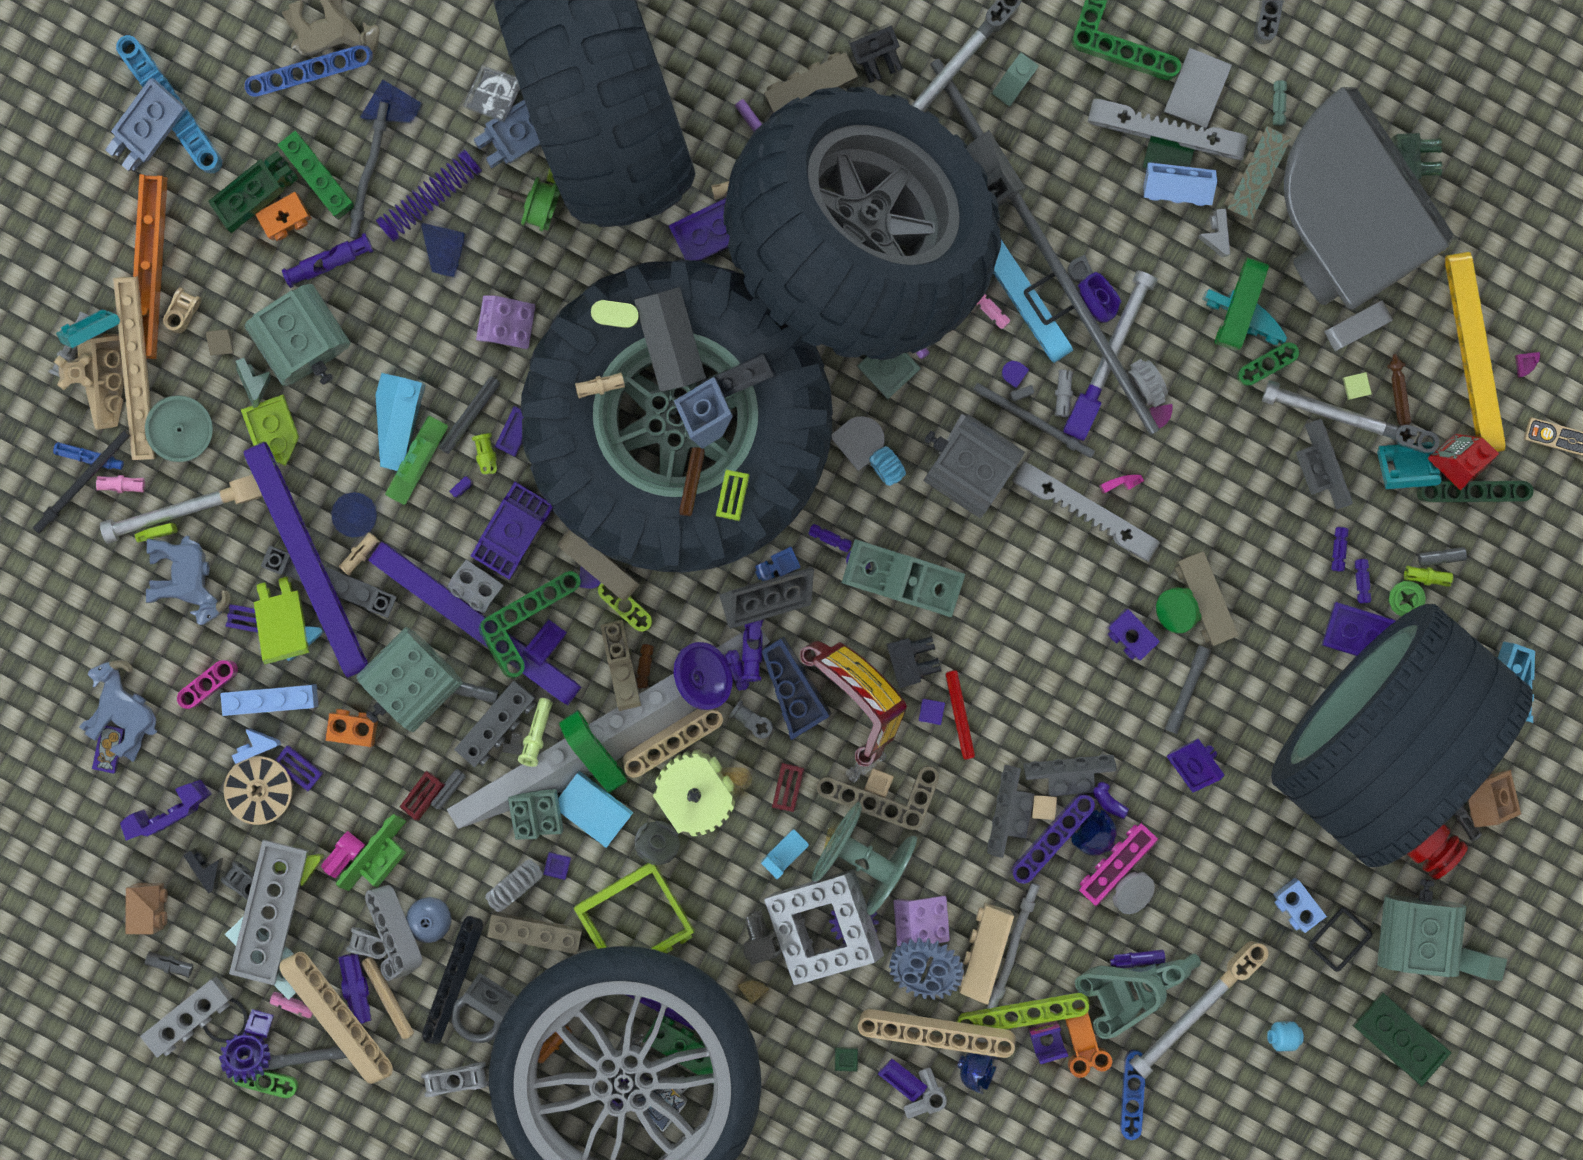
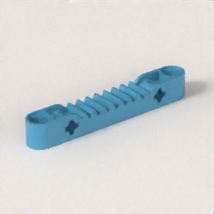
M125 35L121 37L116 44L117 52L140 85L144 87L150 78H154L184 105L144 46L133 36ZM130 44H134V51L130 54H127V46ZM187 109L172 130L200 169L209 174L216 173L222 167V158ZM212 155L214 158L213 163L205 166V158Z

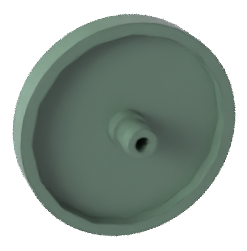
M182 395L168 396L158 401L147 414L145 436L148 444L156 454L166 460L174 462L192 460L203 453L211 441L213 427L210 415L204 406L193 398Z

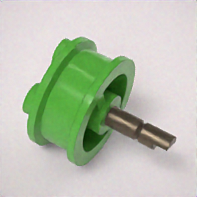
M536 176L528 195L502 186L499 187L497 195L525 204L521 225L529 223L538 226L539 231L543 232V230L548 231L560 191L556 183L550 185L541 182L540 177Z

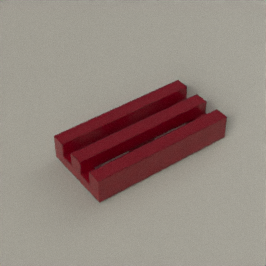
M786 763L781 764L772 808L794 812L804 767ZM785 769H789L782 805L777 804ZM798 771L791 807L786 806L793 773Z
M425 771L399 807L414 820L419 821L445 784L440 782L431 772ZM430 779L431 781L429 782V784H428V785L426 786V788L420 793V795L417 797V800L415 801V803H414V804L412 805V807L409 809V808H408L409 805L412 803V801H413V800L415 799V797L418 795V793H419L420 790L423 788V786L426 784V782Z

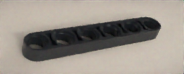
M467 916L462 922L423 1028L422 1038L425 1043L437 1045L444 1036L482 933L483 922L481 918Z

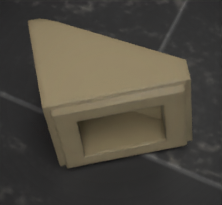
M230 330L206 332L210 356L234 354L232 332Z

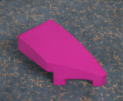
M1127 475L1107 481L1099 485L1102 493H1106L1123 483L1126 490H1130L1143 482L1144 479L1141 475Z

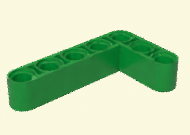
M1107 0L1084 1L1072 37V45L1076 50L1163 80H1172L1181 70V63L1177 57L1098 31ZM1092 13L1095 15L1096 21L1088 22L1084 15ZM1084 34L1088 37L1089 42L1081 44L1077 36ZM1102 41L1107 42L1110 45V50H1101L1099 43ZM1121 50H1130L1132 57L1128 59L1122 57ZM1142 57H1151L1153 59V65H1145L1142 61ZM1171 63L1175 68V72H1166L1164 64Z
M573 571L563 573L486 617L480 623V635L506 677L516 678L525 669V664L506 630L577 590L581 582L577 573ZM565 577H571L574 580L573 588H567L564 585ZM546 588L553 589L555 592L554 599L550 600L544 596ZM531 599L535 602V609L533 611H529L524 607L525 600ZM510 610L515 613L516 619L514 622L506 621L504 617L505 611ZM486 622L495 624V633L490 634L485 631L484 625ZM497 642H504L507 645L506 653L502 654L496 650ZM514 661L518 664L519 670L517 673L509 672L507 668L509 662Z

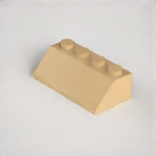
M984 903L983 908L979 907L976 921H979L977 930H972L969 940L972 943L970 952L966 951L963 959V964L966 967L961 985L958 986L959 992L987 1005L1014 919V915L1010 910Z

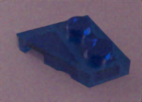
M382 79L360 117L364 120L377 119L379 103L385 102L389 103L386 122L394 121L411 124L423 104Z
M422 223L421 227L432 272L455 278L466 234Z

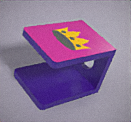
M1057 1021L1028 1029L1036 1058L1040 1064L1069 1056L1064 1047L1060 1034L1061 1028ZM1051 1034L1053 1036L1052 1044L1048 1046L1041 1044L1040 1037Z

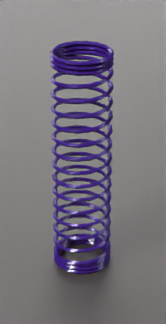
M465 149L458 154V158L466 170L454 158H452V162L459 173L449 163H446L455 180L442 167H440V170L449 184L437 172H435V176L443 188L432 177H429L439 195L425 181H423V184L433 199L420 186H417L428 205L413 190L412 194L422 209L408 195H406V198L416 213L400 199L412 220L397 204L394 206L406 224L391 209H389V212L399 227L385 213H383V216L387 222L381 216L376 219V222L393 242L397 241V239L399 240V235L393 225L402 234H405V231L400 222L407 229L411 230L406 218L412 224L417 225L410 211L421 221L422 217L416 207L425 216H428V213L422 203L429 210L434 211L426 196L437 207H439V203L433 193L442 202H445L439 189L447 197L451 198L443 182L454 193H457L449 178L462 189V185L455 174L464 183L468 184L460 168L471 179H474L466 164L476 175L482 173L480 167Z

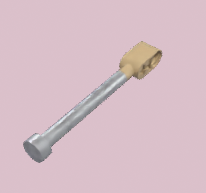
M250 475L229 482L230 487L122 521L114 522L113 519L100 522V530L104 541L109 544L119 541L120 535L230 501L235 500L236 504H242L262 498L263 496L254 476Z
M1256 941L1246 943L1228 961L1227 972L1141 1057L1136 1055L1129 1062L1130 1065L1146 1079L1153 1072L1150 1067L1237 980L1248 979L1267 960L1268 949ZM1255 947H1259V956L1256 958H1252V949ZM1244 957L1251 961V964L1246 963L1247 961L1244 960ZM1238 964L1242 965L1241 969L1243 971L1241 973L1237 972L1238 968L1236 966Z

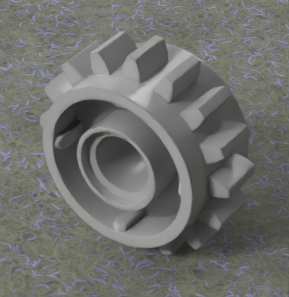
M1139 359L1132 363L1128 376L1145 405L1151 404L1157 407L1164 403L1168 390L1157 368L1149 360L1145 362Z

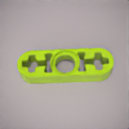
M602 583L599 585V596L634 629L642 632L651 627V615L631 596L628 598L632 604L631 610L626 613L622 612L619 609L621 599L618 598L615 604H612L611 600L614 598L609 594L605 596L603 594L605 591L604 585ZM636 607L640 610L637 612L640 617L644 615L647 617L646 627L643 625L638 627L636 625L638 620L634 616L631 620L627 617L635 611Z

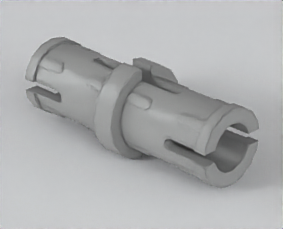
M1058 370V388L1055 390V396H1057L1055 416L1069 417L1070 397L1073 396V391H1071L1073 371Z

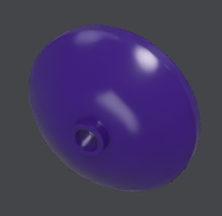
M704 642L689 644L678 653L674 663V679L677 689L685 701L700 710H712L723 705L732 689V673L724 655L716 647Z

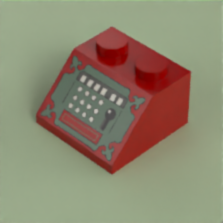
M1455 434L1427 459L1457 488L1462 490L1483 472L1499 453L1484 438Z

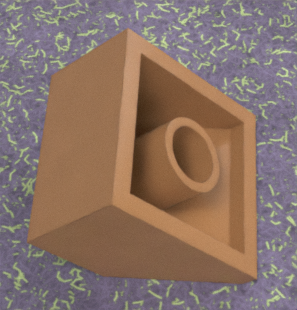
M1511 770L1489 775L1477 791L1468 799L1470 816L1474 827L1499 825L1521 815Z

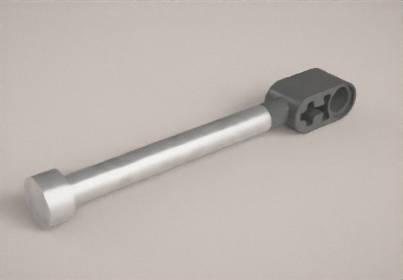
M996 0L988 9L982 25L912 103V106L924 112L993 32L1002 30L1016 14L1021 0H1014L1016 3L1014 6L1006 5L1004 0ZM1001 11L1002 14L1000 15L999 21L996 20L995 22H993L991 19L996 18V16Z
M1272 380L1268 381L1262 398V402L1271 405L1274 404V401L1392 438L1396 444L1421 453L1433 452L1439 446V438L1432 432L1411 425H1393L1279 388L1280 383ZM1408 430V435L1417 436L1416 440L1405 439V441H1402L1403 437L1400 436V432ZM1425 436L1430 437L1433 441L1430 449H1425L1421 444Z

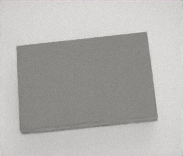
M1189 48L1163 113L1206 129L1232 65Z

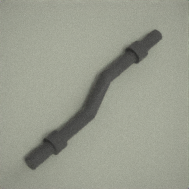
M379 103L377 119H374L373 122L374 134L370 155L359 181L354 209H351L350 237L358 238L361 220H364L365 211H363L368 183L379 157L383 131H386L387 128L386 116L389 103Z

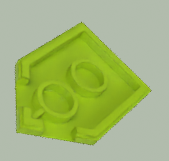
M284 394L260 402L257 408L249 406L241 409L253 446L265 441L270 447L276 462L286 466L299 439V435Z

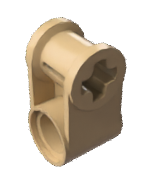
M179 287L164 315L163 323L165 327L174 333L184 332L200 306L201 297H194ZM179 316L181 319L180 324L177 327H172L171 320Z

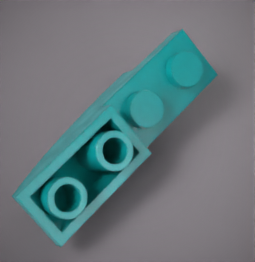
M1208 289L1205 291L1202 300L1206 301V305L1215 310L1222 308L1228 311L1234 290L1226 297ZM1257 304L1247 334L1255 337L1258 334L1266 337V342L1278 346V343H1285L1287 337L1282 328L1265 309Z

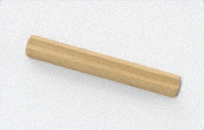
M372 957L365 958L361 964L402 1039L411 1037L414 1031L376 961Z

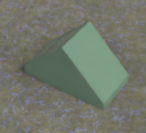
M1462 948L1460 971L1484 979L1502 981L1507 959Z

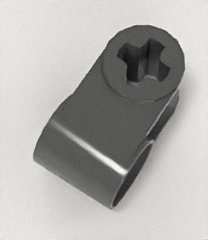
M234 860L232 868L220 880L227 887L248 900L249 886L252 883L254 874L246 866Z

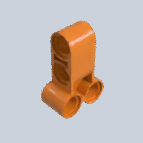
M1085 1006L1079 1007V1008H1076V1009H1077V1010H1081V1009H1083ZM1088 1012L1080 1017L1065 1019L1075 1055L1071 1056L1068 1061V1068L1075 1077L1083 1078L1088 1075L1092 1066L1101 1072L1108 1070L1112 1065V1057L1105 1049L1098 1048ZM1100 1054L1107 1056V1060L1103 1065L1095 1063L1096 1057ZM1076 1061H1084L1085 1067L1083 1070L1075 1071L1073 1069Z

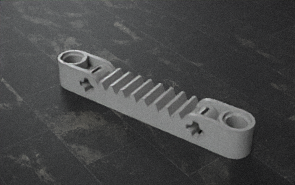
M1093 99L1087 121L1095 126L1148 139L1154 136L1179 142L1180 146L1235 160H1243L1248 141L1247 135L1217 127H1211L1205 132L1204 128L1201 127L1197 132L1195 131V125H1191L1189 129H1186V123L1184 122L1180 127H1177L1176 120L1171 125H1168V118H1165L1160 123L1159 116H1156L1152 121L1150 114H1147L1143 119L1141 112L1135 115L1134 110L1129 106L1101 99ZM1122 114H1125L1126 119L1128 120H1126L1125 124L1121 123V119L1117 117H1121ZM1211 135L1215 136V141H1218L1214 145H1210V140H1208Z
M1023 461L1012 482L1040 499L1050 500L1053 498L1052 503L1054 504L1061 501V508H1065L1068 505L1069 513L1077 510L1076 517H1081L1084 514V522L1092 519L1091 526L1095 527L1100 524L1099 531L1108 529L1107 535H1113L1115 543L1147 562L1150 561L1160 544L1157 539ZM1050 483V489H1052V493L1047 492L1046 494H1044V488L1041 487L1042 484L1046 485ZM1128 529L1130 539L1122 540L1123 536L1120 532Z

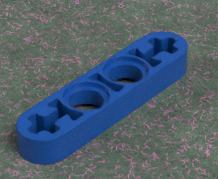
M1138 1050L1129 1051L1124 1059L1120 1131L1128 1140L1139 1138L1142 1132L1145 1079L1138 1073H1128V1070L1133 1071L1129 1060L1133 1059L1134 1055L1139 1057L1143 1055ZM1133 1077L1140 1080V1086L1134 1090L1128 1088V1081ZM1130 1100L1138 1102L1139 1107L1137 1111H1127L1126 1105ZM1125 1116L1132 1117L1133 1126L1137 1128L1132 1134L1125 1130V1127L1130 1126V1119H1125Z

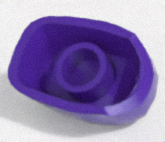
M1094 272L1078 284V292L1097 322H1109L1117 315L1121 300L1110 283L1100 273Z

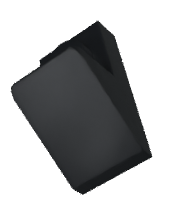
M196 848L183 855L208 894L216 890L223 857L207 866L205 855L201 851H197Z

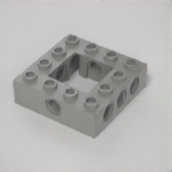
M854 869L822 878L817 882L811 881L781 890L764 899L794 985L872 964L884 956L871 916L866 912L867 905ZM832 903L846 943L831 950L828 948L823 949L815 955L812 947V938H809L804 924L805 918L802 917L800 912Z

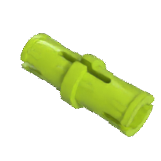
M1407 565V570L1404 571L1405 580L1423 582L1424 585L1436 584L1450 587L1453 581L1452 573L1436 571L1430 567L1424 569Z

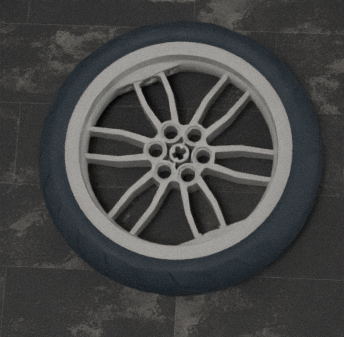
M612 946L584 951L566 958L545 970L521 991L504 1015L494 1040L489 1069V1092L497 1126L516 1160H598L590 1157L589 1152L596 1132L608 1114L618 1117L616 1143L610 1159L616 1160L624 1136L627 1112L629 1111L636 1113L650 1137L666 1153L659 1160H736L745 1148L757 1119L761 1096V1069L755 1039L744 1016L735 1002L713 978L687 961L655 949L636 946ZM619 994L634 995L635 1000L626 1024L623 1050L618 1051L615 1050L601 1026L583 1007L592 999ZM645 997L661 1003V1009L654 1029L641 1048L632 1045L633 1022L640 999ZM669 1007L692 1025L705 1044V1048L677 1052L650 1062L645 1056L658 1034L665 1010ZM574 1016L576 1018L579 1017L593 1033L603 1052L601 1055L580 1043L565 1028V1025ZM554 1032H557L572 1051L595 1068L597 1072L563 1073L537 1078V1064L544 1041ZM630 1055L637 1058L638 1062L634 1064L627 1061L626 1057ZM706 1056L710 1057L713 1069L712 1074L691 1077L660 1076L661 1070L676 1063ZM612 1060L615 1064V1067H607L604 1064V1061ZM650 1073L653 1079L645 1080L642 1074ZM627 1078L629 1082L622 1083L621 1079ZM599 1081H604V1082H606L607 1085H608V1088H606V1089L600 1088V1087L597 1085V1082H599ZM708 1083L714 1084L713 1099L706 1119L694 1130L675 1108L653 1092V1089H685ZM561 1084L589 1085L590 1091L572 1099L541 1105L537 1088ZM642 1094L646 1100L640 1102L636 1100L635 1095ZM612 1099H621L623 1101V1105H615ZM601 1100L604 1103V1107L592 1127L584 1152L570 1145L554 1129L545 1115L571 1110L590 1102ZM650 1106L669 1118L685 1134L675 1145L673 1143L670 1144L656 1127L647 1110Z

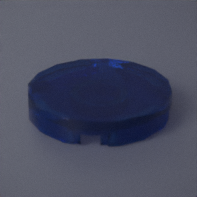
M357 492L346 493L339 497L333 505L331 512L332 523L337 531L344 536L362 537L371 532L376 525L377 508L372 499L365 494Z

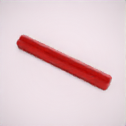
M952 670L946 672L945 675L962 757L967 760L974 758L975 753L958 672Z

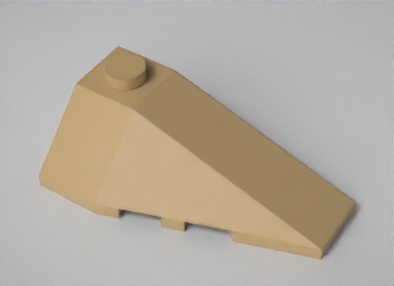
M99 334L77 346L78 357L84 353L91 357L90 362L84 369L85 376L93 384L89 389H85L94 427L97 430L118 427L123 404L121 397L124 388L119 334Z

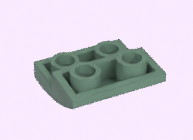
M556 789L532 791L508 798L515 840L537 839L539 835L562 834L564 829Z

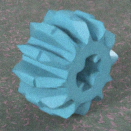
M885 446L878 449L869 457L874 471L888 486L896 484L906 475L901 461L889 447Z

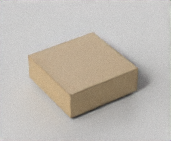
M872 768L864 790L886 798L894 776Z
M1034 795L1032 818L1055 820L1057 797Z

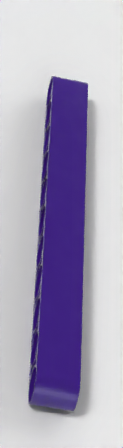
M265 441L244 450L245 459L341 669L347 678L360 673L368 665L367 659L272 451Z
M381 541L368 560L487 647L479 632V625L486 616L472 609L462 599L452 595L444 585ZM486 622L484 629L487 633L492 634L495 633L496 626L492 622ZM507 632L525 664L523 674L569 706L582 687L548 661H545L539 667L522 654L527 646ZM497 642L496 650L504 654L507 652V645L504 642ZM509 662L510 665L519 670V666L516 662Z

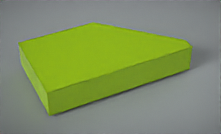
M168 523L136 533L135 538L136 542L140 543L147 541V539L175 534L178 530L176 524Z

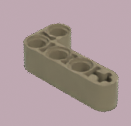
M570 529L557 541V545L567 555L624 602L640 586L636 579L611 558L588 545L586 541L578 537Z

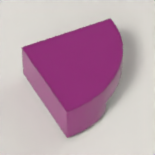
M1540 352L1515 355L1518 378L1530 374L1535 369L1540 359Z
M1172 404L1149 408L1159 429L1170 420L1173 411Z

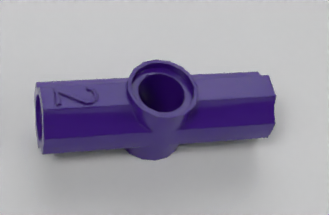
M354 953L340 956L338 958L343 978L341 986L344 1000L347 1001L348 1008L360 1023L371 1021L368 1003L369 988L366 977H363L360 957Z

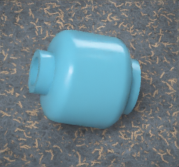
M1293 1021L1275 1022L1267 1034L1268 1042L1272 1044L1276 1051H1295L1302 1045L1304 1038L1302 1029Z

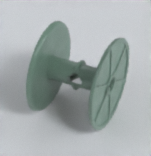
M857 802L842 819L824 848L813 871L812 881H819L839 856L855 866L856 871L862 870L877 879L866 908L867 914L872 915L884 903L900 879L912 856L917 837H908L899 846L891 859H886L873 851L871 845L866 847L850 837L862 811L861 803ZM863 859L866 869L856 864L855 860Z

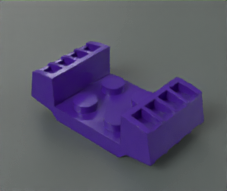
M514 482L480 537L471 557L510 580L521 565L520 561L541 526L547 521L554 508L545 499Z
M201 780L176 788L175 790L182 803L168 809V815L163 813L149 819L143 809L130 814L120 822L125 840L127 841L140 835L148 837L162 831L197 811L199 804L212 795V793Z

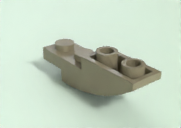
M623 620L600 625L618 710L623 711L641 706L639 688Z

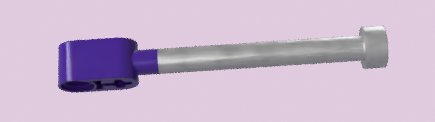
M1137 270L1132 280L1135 283V287L1109 341L1116 356H1118L1147 291L1153 290L1158 280L1143 271ZM1103 356L1086 393H1080L1063 429L1064 433L1081 441L1085 440L1102 403L1098 401V398L1111 372Z

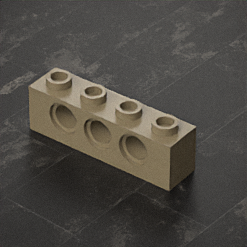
M494 911L491 915L487 937L578 954L583 928Z

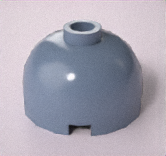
M434 897L417 900L408 909L406 920L414 938L424 943H432L442 939L450 930L452 917L447 904Z

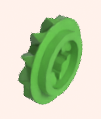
M1403 581L1395 584L1389 592L1388 602L1392 611L1399 616H1403L1414 608L1424 605L1426 601L1423 589L1412 581ZM1402 593L1405 595L1414 593L1412 598H1410L1411 605L1407 603L1400 604L1403 600Z

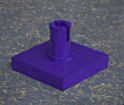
M1195 739L1171 751L1166 756L1192 793L1221 780L1225 776L1214 761V758L1217 757V752L1214 751L1212 754H1209L1214 748L1210 745L1204 747L1199 739Z

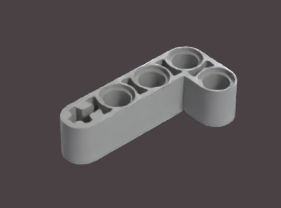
M390 885L369 890L365 894V901L388 954V958L381 963L382 975L388 981L409 975L421 966L422 956L396 893Z

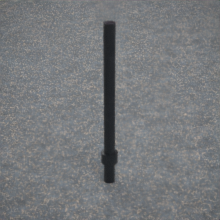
M123 430L52 507L49 506L43 512L44 516L33 527L37 533L40 534L50 522H54L60 516L59 512L131 436L128 431Z

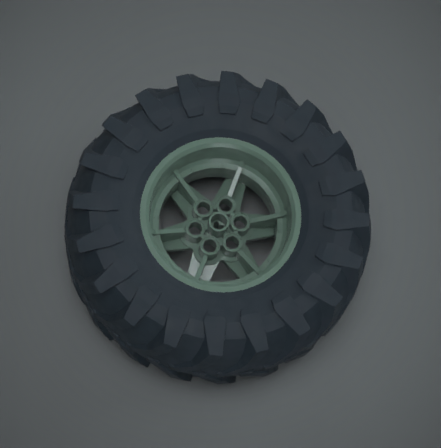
M696 260L652 261L631 266L622 272L597 280L579 297L563 307L553 319L551 328L548 329L533 352L529 369L531 371H528L521 395V412L524 417L522 419V442L526 457L531 463L530 469L542 496L554 508V513L566 527L586 541L588 545L613 559L638 568L680 573L709 570L733 563L749 554H753L775 539L794 521L806 506L815 487L819 483L825 463L827 462L830 441L832 439L833 407L830 384L824 370V363L817 347L801 340L802 334L793 330L785 323L782 326L769 316L771 310L760 298L754 299L745 287V275L739 272ZM680 287L702 364L710 367L717 373H721L760 354L766 353L776 373L773 377L725 398L730 410L737 407L736 433L731 445L721 437L703 448L705 450L704 455L713 459L716 463L700 473L691 516H683L679 513L686 477H682L689 448L699 446L690 438L683 421L681 420L679 424H676L675 420L672 419V416H676L678 412L674 400H676L674 393L679 388L660 392L657 384L639 375L642 370L652 365L640 319L630 328L598 324L591 316V308L597 301L606 300L628 303L636 308L634 299ZM622 373L625 388L604 392L605 394L603 395L598 393L578 398L575 383L596 379L595 377L597 376L607 377ZM697 382L680 388L685 389L688 393L697 387ZM626 392L646 411V416L620 431L618 420L619 408L623 394ZM657 397H662L666 401L664 408L660 410L653 407V401ZM654 420H660L663 425L661 431L657 433L650 430V424ZM673 434L681 437V443L676 447H672L668 443L669 437ZM659 443L660 475L641 466L631 456L629 451ZM726 470L750 475L740 521L716 517ZM730 476L723 507L724 513H727L734 476ZM739 478L732 510L733 515L736 513L743 478Z

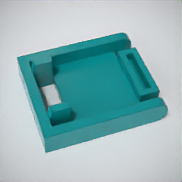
M102 309L70 326L69 324L62 326L61 331L57 332L56 335L62 344L74 348L118 325L120 319L115 313Z
M1431 442L1421 443L1425 449L1432 447ZM1400 445L1378 446L1377 455L1385 489L1439 485L1441 483L1440 471L1427 459L1435 451L1421 453ZM1387 461H1393L1395 470H1391L1390 473Z

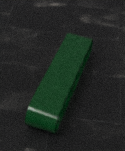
M1441 481L1439 485L1430 486L1434 491L1432 498H1428L1425 495L1427 486L1418 487L1416 493L1419 500L1425 503L1523 502L1531 499L1534 490L1527 481H1471L1462 490L1457 488L1451 481ZM1519 485L1525 491L1521 498L1516 494V489ZM1450 486L1456 489L1457 493L1454 498L1448 495L1447 491ZM1473 486L1479 489V495L1476 498L1472 497L1470 493ZM1495 486H1499L1502 490V495L1499 498L1493 494Z

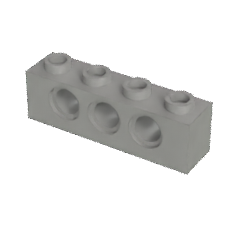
M215 976L140 1037L156 1057H159L161 1054L167 1056L177 1048L174 1045L180 1039L185 1042L195 1034L192 1030L199 1025L202 1028L212 1020L211 1014L215 1011L220 1014L229 1007L228 1001L233 996ZM202 999H207L210 1002L211 1007L209 1010L202 1007ZM184 1013L192 1016V1024L184 1021ZM167 1027H170L175 1031L174 1038H170L167 1036Z

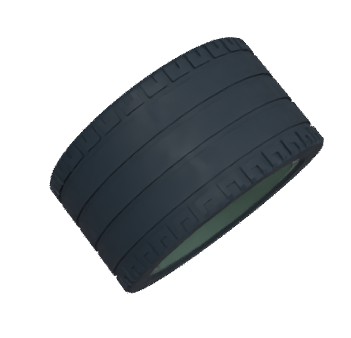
M1436 604L1418 606L1396 620L1369 643L1315 701L1282 747L1272 768V783L1366 866L1381 867L1388 865L1408 854L1436 832L1467 802L1493 772L1514 743L1527 720L1533 701L1532 689Z

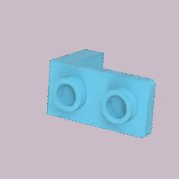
M793 829L761 860V864L778 879L809 844Z

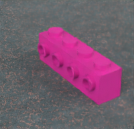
M1142 823L1139 826L1134 825L1126 833L1128 838L1123 843L1119 841L1111 849L1113 854L1107 860L1103 858L1095 867L1097 871L1092 876L1088 874L1079 884L1082 886L1079 891L1096 907L1159 841Z

